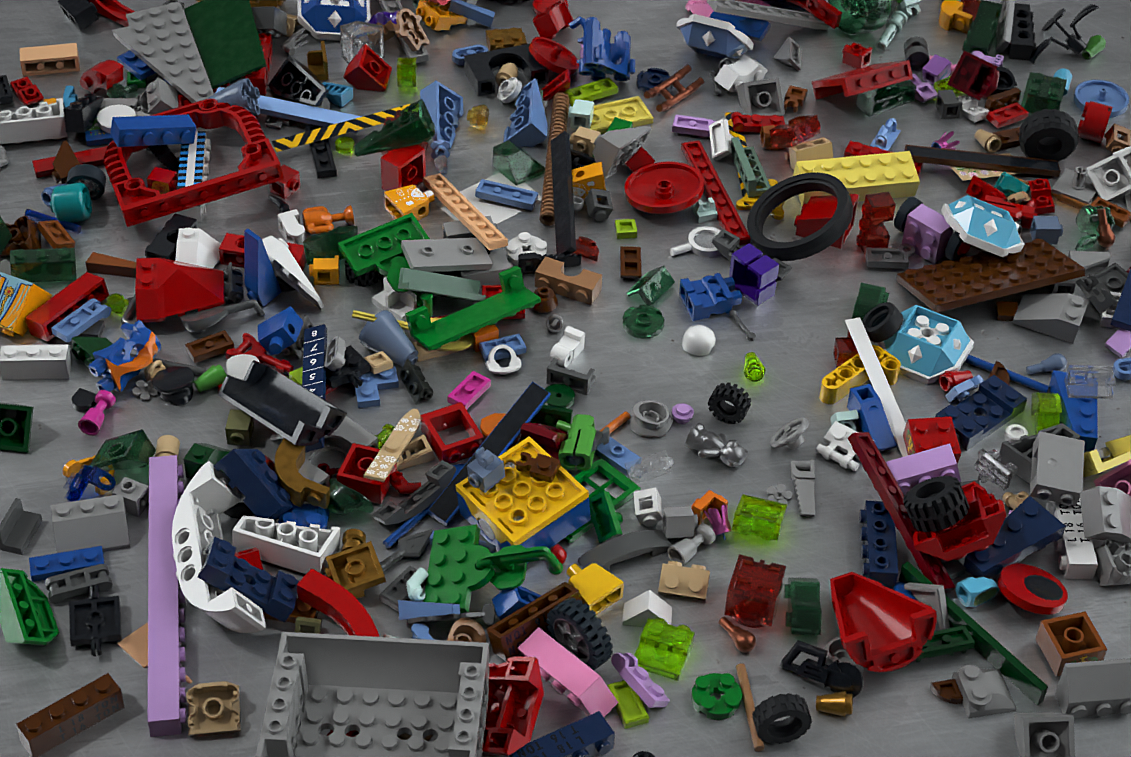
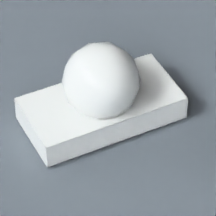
M722 118L709 125L712 158L716 161L732 153L731 138L734 137L729 134L728 120Z

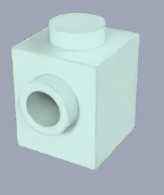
M575 99L574 105L569 108L570 128L578 129L581 126L590 129L593 120L594 102Z

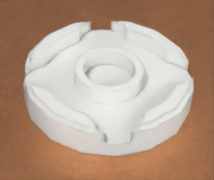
M118 104L105 107L97 115L98 126L101 130L110 133L112 117L136 116V113L131 107Z

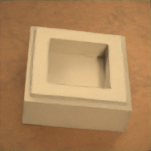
M383 351L364 357L370 363L371 372L374 375L393 368V361Z

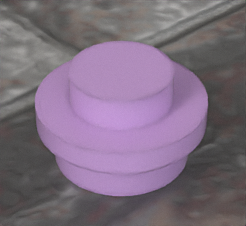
M681 403L672 408V416L677 423L686 424L693 418L694 410L690 405Z

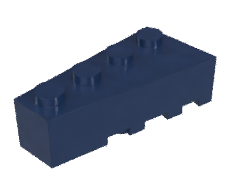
M1028 496L1005 518L992 545H989L983 551H973L965 556L964 566L966 571L974 578L985 577L989 579L1000 573L1005 566L1015 562L1018 563L1031 553L1038 552L1049 543L1063 538L1066 526L1031 496Z

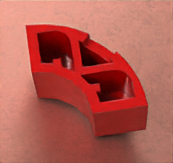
M565 0L555 2L545 8V12L537 14L533 18V23L540 37L553 39L559 30L569 27L573 17Z
M113 60L100 62L82 74L80 85L92 94L101 89L108 90L123 80V65Z

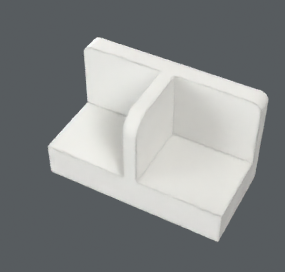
M386 276L384 277V290L372 297V304L382 311L388 310L396 320L407 321L405 313L417 309V296L412 291L405 293L394 291L388 283Z

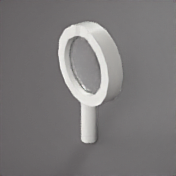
M707 226L692 230L689 233L687 244L670 248L671 256L689 251L700 257L707 258L722 254L712 243V239L720 230Z

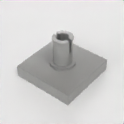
M1077 166L1075 171L1065 169L1052 188L1051 195L1088 208L1097 195V191L1089 177L1086 176L1088 169L1084 167L1083 172H1081L1082 166Z

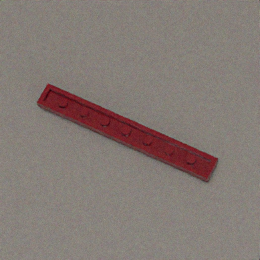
M869 432L852 433L848 437L852 449L857 454L863 469L867 472L875 490L892 517L896 528L902 535L907 548L917 562L918 568L934 585H943L945 593H950L956 587L940 558L915 549L913 534L917 529H914L904 506V494Z

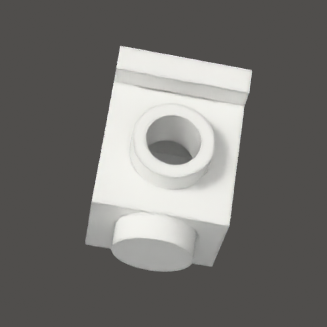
M656 487L633 492L635 514L640 525L644 524L651 527L656 525L657 521L663 520L662 499Z

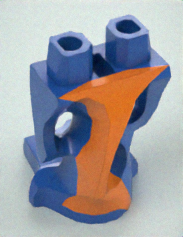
M138 320L134 325L125 322L120 328L127 340L119 338L111 346L92 353L95 360L88 365L89 370L94 376L103 375V379L96 384L99 391L107 390L111 392L116 390L122 392L128 381L139 375L141 369L150 365L153 362V358L156 357V353L161 351L159 339L150 329L144 326L142 321ZM132 349H135L137 352L134 357L130 355Z

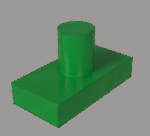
M602 491L590 498V515L599 543L602 544L623 535L620 527L623 522V516L621 513L615 512L610 493Z

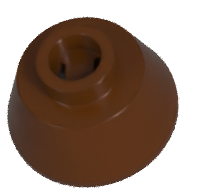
M543 286L534 291L541 298V302L535 304L532 307L533 310L546 314L557 308L558 299L551 288Z

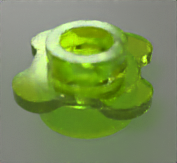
M114 293L107 297L105 305L111 307L112 312L119 314L123 312L125 306L129 305V300L124 299L121 294Z

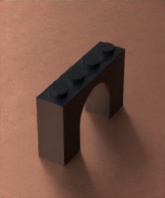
M530 44L464 56V72L477 96L495 93L496 78L493 72L500 69L504 64H515L518 71L525 75L528 82L535 78L538 85L548 83L549 69L540 64L529 51Z

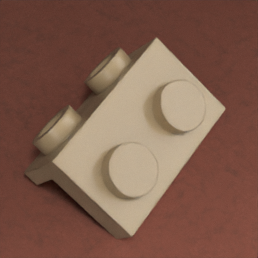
M668 561V564L662 563L658 593L706 600L710 571L706 570V567L702 565H692L689 568L683 567L682 563L676 561Z

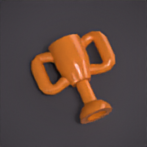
M351 205L347 206L343 213L330 214L324 206L306 208L302 212L305 232H309L311 235L332 232L334 229L332 222L345 220L347 224L354 225Z

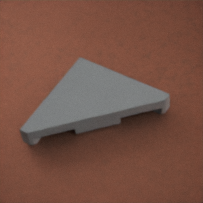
M911 582L904 584V589L910 590L919 602L931 606L937 612V623L940 630L950 628L943 585Z

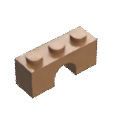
M545 257L535 271V287L545 286L551 288L555 294L592 305L602 290V274L583 269L577 276H567L564 274V262Z

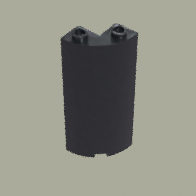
M255 360L251 362L244 380L227 375L218 393L219 396L298 446H309L319 443V439L325 435L330 436L347 415L346 412L271 366Z

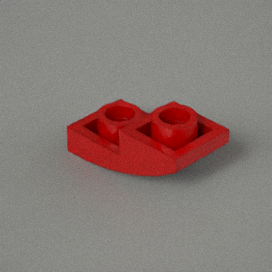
M28 76L10 82V88L25 106L44 100L36 84L33 85Z
M1048 179L1028 181L1030 198L1035 202L1034 212L1038 213V215L1055 213V205L1051 196V187Z

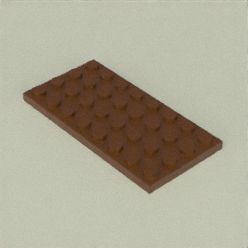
M1034 239L1032 242L1024 243L1025 245L1021 252L1008 253L1004 257L990 252H979L978 255L962 256L955 261L946 260L940 264L925 265L923 268L915 270L908 269L903 273L897 274V282L930 309L938 313L1084 277L1085 268L1043 239Z

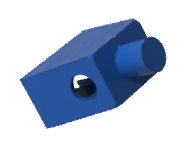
M290 306L258 325V341L270 355L280 354L282 350L297 341L304 321Z

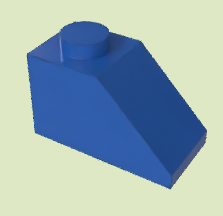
M522 586L515 589L502 590L492 599L495 614L502 620L542 595Z

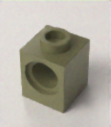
M230 409L225 427L227 444L250 446L254 429L253 417L242 410Z

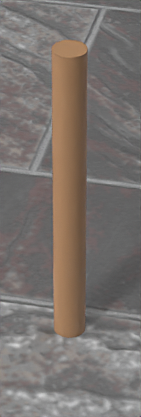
M741 663L736 665V671L754 750L760 752L764 750V744L757 735L752 718L755 705L746 666Z

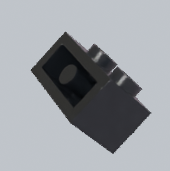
M88 0L57 1L64 15L80 31L99 19L95 13L98 11L92 2L89 3Z

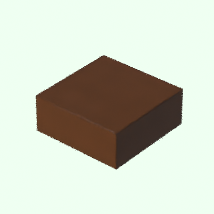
M996 301L997 320L1013 321L1018 309L1017 302Z

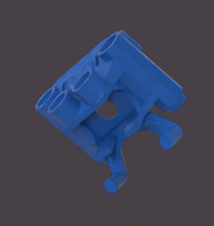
M579 16L569 23L571 29H575L579 25L584 29V37L577 40L578 43L583 44V58L577 60L580 75L591 76V80L594 81L605 79L606 74H613L616 81L630 80V74H635V59H630L631 37L628 35V32H617L614 43H610V30L606 28L600 30V22L596 17H588L585 20Z

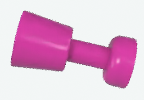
M107 390L98 391L95 396L96 407L90 408L78 422V427L83 433L90 436H95L99 433L105 418L104 409L112 408L116 402L115 396Z

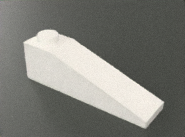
M179 228L175 261L213 269L215 265L220 263L219 247L221 243L200 228Z

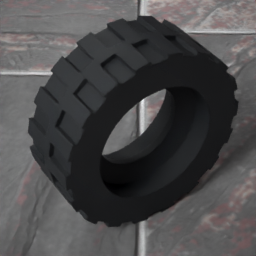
M792 693L771 696L760 702L752 713L759 739L761 738L763 742H768L769 744H782L784 742H791L794 739L796 740L807 733L806 731L810 729V724H812L805 699ZM790 716V717L787 718V719H784V720H781V721H775V720H777V719H779V718Z

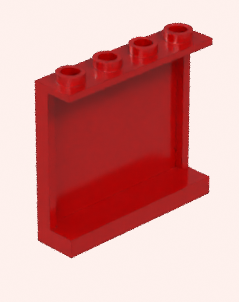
M905 60L873 64L812 81L815 100L844 92V97H849L913 79L910 61Z

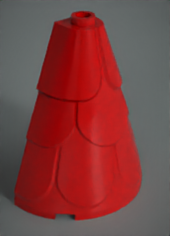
M854 572L830 579L832 604L836 614L841 643L849 657L858 666L860 665L872 672H889L900 669L914 661L923 652L922 647L927 640L932 639L936 628L937 612L931 606Z

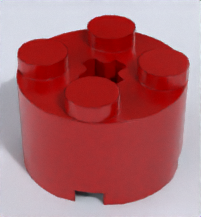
M1093 101L1086 102L1082 117L1085 119H1080L1078 125L1079 138L1101 144L1113 107Z

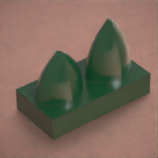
M543 405L530 423L556 427L557 422L561 420L572 424L573 410Z

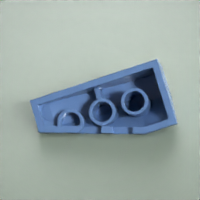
M534 78L521 88L515 103L517 109L510 116L512 123L510 127H506L504 132L503 144L505 146L534 147L538 143L544 142L547 138L548 124L538 82Z
M436 80L420 91V105L433 140L448 141L450 144L448 150H450L456 135L455 129L460 124L458 120L463 115V97Z

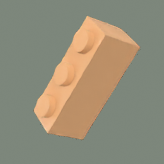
M77 43L20 48L22 75L33 76L80 71Z

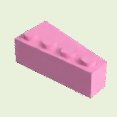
M539 627L518 647V650L524 657H536L538 659L541 678L545 682L550 681L551 685L561 695L564 694L573 705L579 707L588 716L600 711L603 717H605L619 703L599 674Z

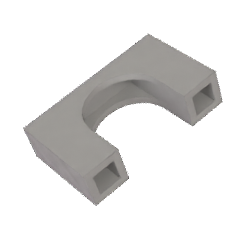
M485 216L493 224L491 216ZM460 221L443 223V239L473 236ZM503 247L490 250L489 257L493 263L492 269L457 271V277L480 281L479 289L483 285H501L498 273L512 268L513 265L508 262L507 250H503Z
M345 416L340 426L330 436H324V448L305 453V462L298 472L303 477L330 488L329 475L312 464L310 459L316 454L328 450L340 451L347 455L353 443L378 449V438Z

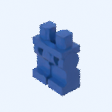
M716 273L714 276H705L701 280L690 281L689 278L680 279L679 296L685 307H687V311L693 321L710 318V314L729 313L732 310V306L742 304V294L740 290L734 291L735 281L732 277L723 278L720 273Z

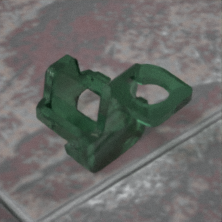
M1086 205L1081 208L1076 217V224L1081 233L1086 231L1088 236H1084L1079 240L1075 247L1076 251L1092 247L1099 238L1100 234L1097 230L1100 225L1099 220L1094 222L1092 220V217L1098 216V209H1106L1107 221L1111 229L1114 227L1115 220L1111 215L1109 207Z

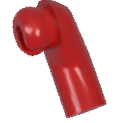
M394 471L391 474V485L400 494H412L421 487V482L409 483L400 471Z

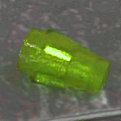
M749 352L744 357V375L750 381L757 382L764 377L766 370L756 353Z

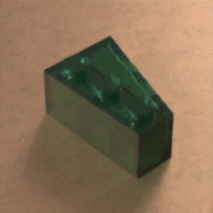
M981 0L975 20L972 21L966 40H964L962 51L965 50L969 53L980 51L988 56L997 33L1003 4Z

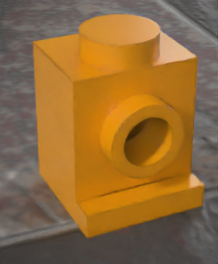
M335 255V258L313 259V264H309V275L314 277V285H339V255Z

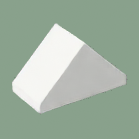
M648 590L624 603L622 625L671 629L672 607L652 591Z

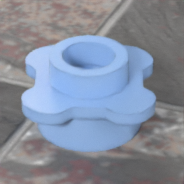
M436 140L431 143V157L433 159L438 157L448 158L450 156L448 151L450 144L448 141Z

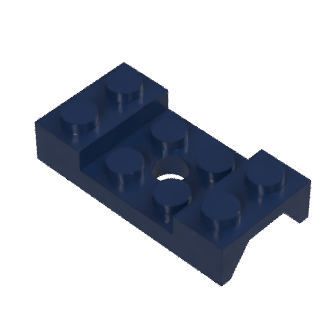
M992 375L979 385L978 391L956 406L948 405L938 412L935 417H952L956 434L959 435L963 449L967 451L1022 413L1025 409L1027 398L997 376Z
M214 537L205 551L208 556L197 578L224 592L234 588L259 606L263 612L285 623L295 607L299 580L280 570L273 577L267 571L260 570L249 564L246 560L235 557L236 547L232 546L228 541Z

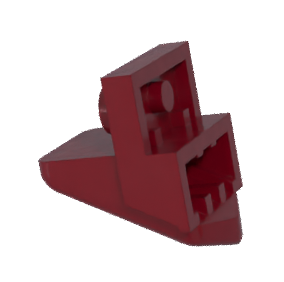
M964 50L947 85L980 101L981 98L986 99L996 90L1000 72L994 64Z
M524 423L520 428L521 437L518 443L530 436L552 458L559 459L558 454L561 443L568 439V434L553 426Z

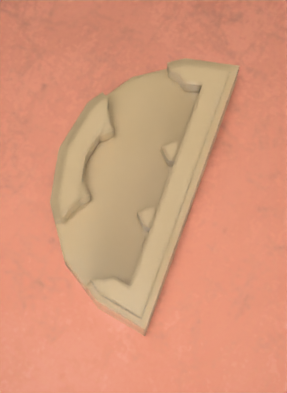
M1024 191L1007 197V201L1012 203L1021 201V204H1026L1031 200L1030 195Z

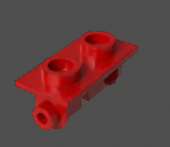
M973 175L966 190L967 194L982 201L985 200L986 195L1001 197L1007 201L1006 195Z

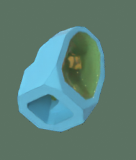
M968 577L957 583L955 591L958 599L965 607L975 608L994 598L998 594L999 587L993 579Z

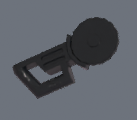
M798 640L781 660L780 666L782 668L823 683L824 687H830L833 693L846 691V694H852L854 698L863 688V676L855 665L848 662L839 663V660L826 665L828 651ZM801 652L818 658V661L808 658L800 666L792 663Z

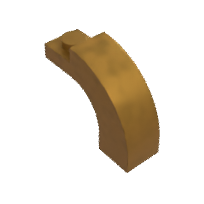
M284 438L275 454V473L278 476V482L289 493L290 500L294 505L301 507L304 501L313 506L326 509L330 503V488L311 481L298 472L305 462V446L295 445Z

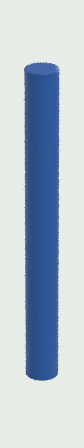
M968 355L966 358V363L989 372L994 367V364L972 355ZM1007 370L1011 381L1044 394L1048 393L1050 386Z

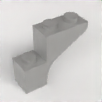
M1069 251L1068 257L1085 268V276L1049 285L1051 294H1073L1077 280L1085 281V279L1089 278V274L1094 275L1108 267L1111 253Z

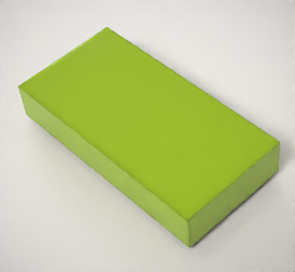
M625 680L607 685L619 702L615 709L625 729L649 722V716L640 697Z

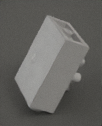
M1039 431L1032 450L1031 497L1054 501L1063 505L1075 506L1080 499V492L1083 491L1085 441Z

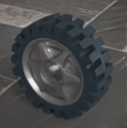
M568 598L547 614L546 623L548 624V631L551 632L550 637L592 670H595L611 658L613 653L611 650L613 645L609 642L611 637L606 634L608 631L606 626L601 625L602 620L600 617L598 619L595 617L596 613L594 610L590 611L589 606L586 603L583 605L579 599L576 601L575 598Z

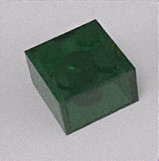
M1030 72L1021 106L1031 114L1043 109L1059 110L1067 80Z

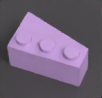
M950 444L886 462L904 496L917 484L934 477L952 476L961 482L957 462Z

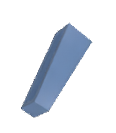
M451 0L448 9L490 28L495 15L493 11L461 0Z
M398 600L399 620L460 614V604Z

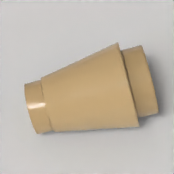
M983 129L976 131L975 139H977L985 151L994 153L1000 149L1001 140L998 135Z

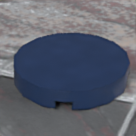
M650 68L646 72L641 71L637 75L636 86L644 93L658 86L671 76L663 69ZM671 85L667 90L670 92L673 86Z

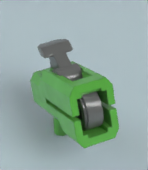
M582 414L575 415L572 424L561 420L556 424L557 429L568 432V439L562 441L558 454L561 466L569 470H575L576 465L577 470L587 471L591 469L597 445L609 443V427L604 428L600 432L595 429L594 417Z

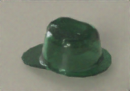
M333 478L329 479L330 503L327 506L329 511L342 516L351 513L355 509L366 513L374 511L372 503L361 493L341 484Z

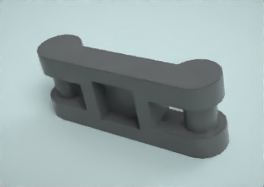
M99 564L47 578L45 585L46 589L50 591L48 593L50 603L58 604L65 598L89 593V586L93 585V589L94 585H98L99 590L103 592L110 590L113 584L111 578L108 577L109 570L107 565Z

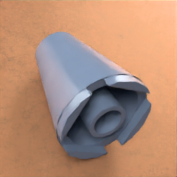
M383 310L375 315L377 319L373 323L370 321L366 323L359 335L360 343L376 353L383 351L394 363L401 367L404 366L407 359L410 360L412 365L417 362L418 351L392 313L388 310Z

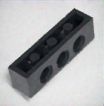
M1015 3L1011 43L1007 46L1008 59L1030 61L1032 53L1036 51V43H1034L1035 32H1033L1034 22H1032L1033 12H1030L1029 4Z

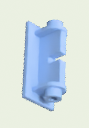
M894 118L888 119L885 125H882L870 146L886 151L890 150L901 130L896 129L897 122Z

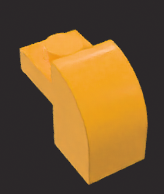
M944 0L942 2L938 23L943 29L949 31L950 28L966 34L970 32L973 15L962 12L964 3L957 0Z

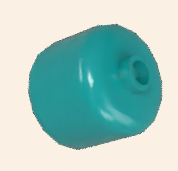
M82 182L55 187L51 194V211L62 224L88 220L92 215V201L86 185Z

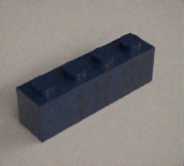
M600 711L527 743L509 755V757H596L598 755H605L614 748L615 733Z

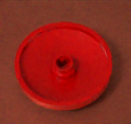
M653 163L637 169L627 178L624 186L625 197L631 206L643 212L653 214L674 213L689 208L699 201L704 193V179L696 168L684 163Z

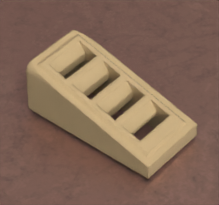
M425 435L409 442L398 459L397 471L436 459ZM406 454L407 458L403 459L402 455Z

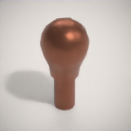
M1098 209L1100 225L1098 226L1097 241L1100 246L1108 248L1114 244L1115 235L1107 221L1106 209Z
M722 617L719 620V625L729 633L739 651L747 653L755 648L756 638L753 633L735 626L726 617Z

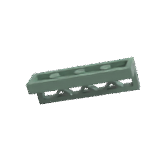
M739 137L731 138V156L748 197L761 196L771 186L754 146L743 148ZM758 185L764 188L756 189V186Z
M410 268L400 269L398 289L420 293L429 292L437 296L472 302H480L486 298V295L479 294L480 281Z

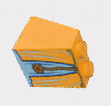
M0 272L1 333L11 337L14 334L23 337L28 330L25 317L51 299L52 294L34 283Z

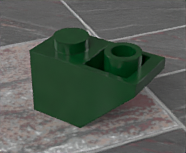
M75 336L72 338V353L76 359L82 360L89 370L88 365L95 360L92 353L105 349L113 343L103 337Z

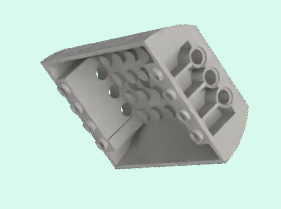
M282 632L256 757H482L489 695V643ZM325 729L333 730V733L327 736L320 734ZM353 730L359 732L355 737H348L346 735L349 731ZM404 733L411 735L407 740L398 738L399 735ZM428 735H435L438 737L436 740L431 742L424 740V738Z

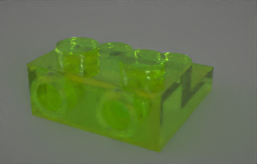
M742 494L734 514L732 530L742 535L760 536L764 540H778L787 504Z
M657 617L654 620L648 618L640 636V643L634 654L638 659V666L647 672L679 681L694 643L695 632L691 631L686 625H678L677 627L670 625L663 618Z

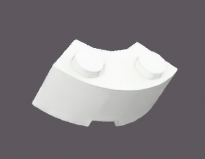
M744 54L737 62L730 65L724 64L714 80L728 91L737 92V86L742 83L763 80L768 69Z

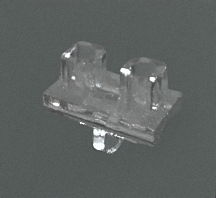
M982 448L978 451V460L974 466L979 472L978 480L981 483L989 480L1001 489L1006 490L1009 488L1011 479L1016 475L1017 467L1011 462L1003 465L1000 462L1002 457L995 449L987 452Z

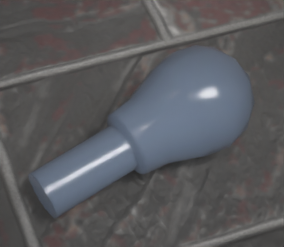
M1055 353L1041 361V363L1027 366L1026 372L1028 375L1042 371H1063L1067 366V360L1062 354Z

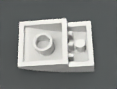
M1131 148L1087 167V176L1100 198L1109 202L1123 197L1125 194H1131Z

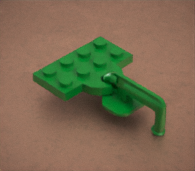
M410 213L338 243V249L357 277L376 269L380 274L387 276V281L394 291L405 293L408 290L398 289L400 269L410 267L401 248V241L430 238L413 213ZM412 291L417 296V307L426 306L431 318L433 316V294L429 292L421 294L420 292Z
M477 524L435 530L428 566L429 575L425 585L426 596L423 602L460 604V614L469 613L472 591L481 589L489 581L501 591L515 589L525 580L527 562L545 560L549 565L550 573L554 575L560 574L563 571V565L548 547L543 546L525 548L522 545L503 547L499 552L491 553L488 548L479 545L481 529Z

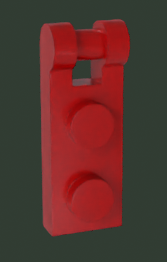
M740 112L731 114L733 130L736 132L760 133L762 126L769 125L786 129L784 116L742 115Z

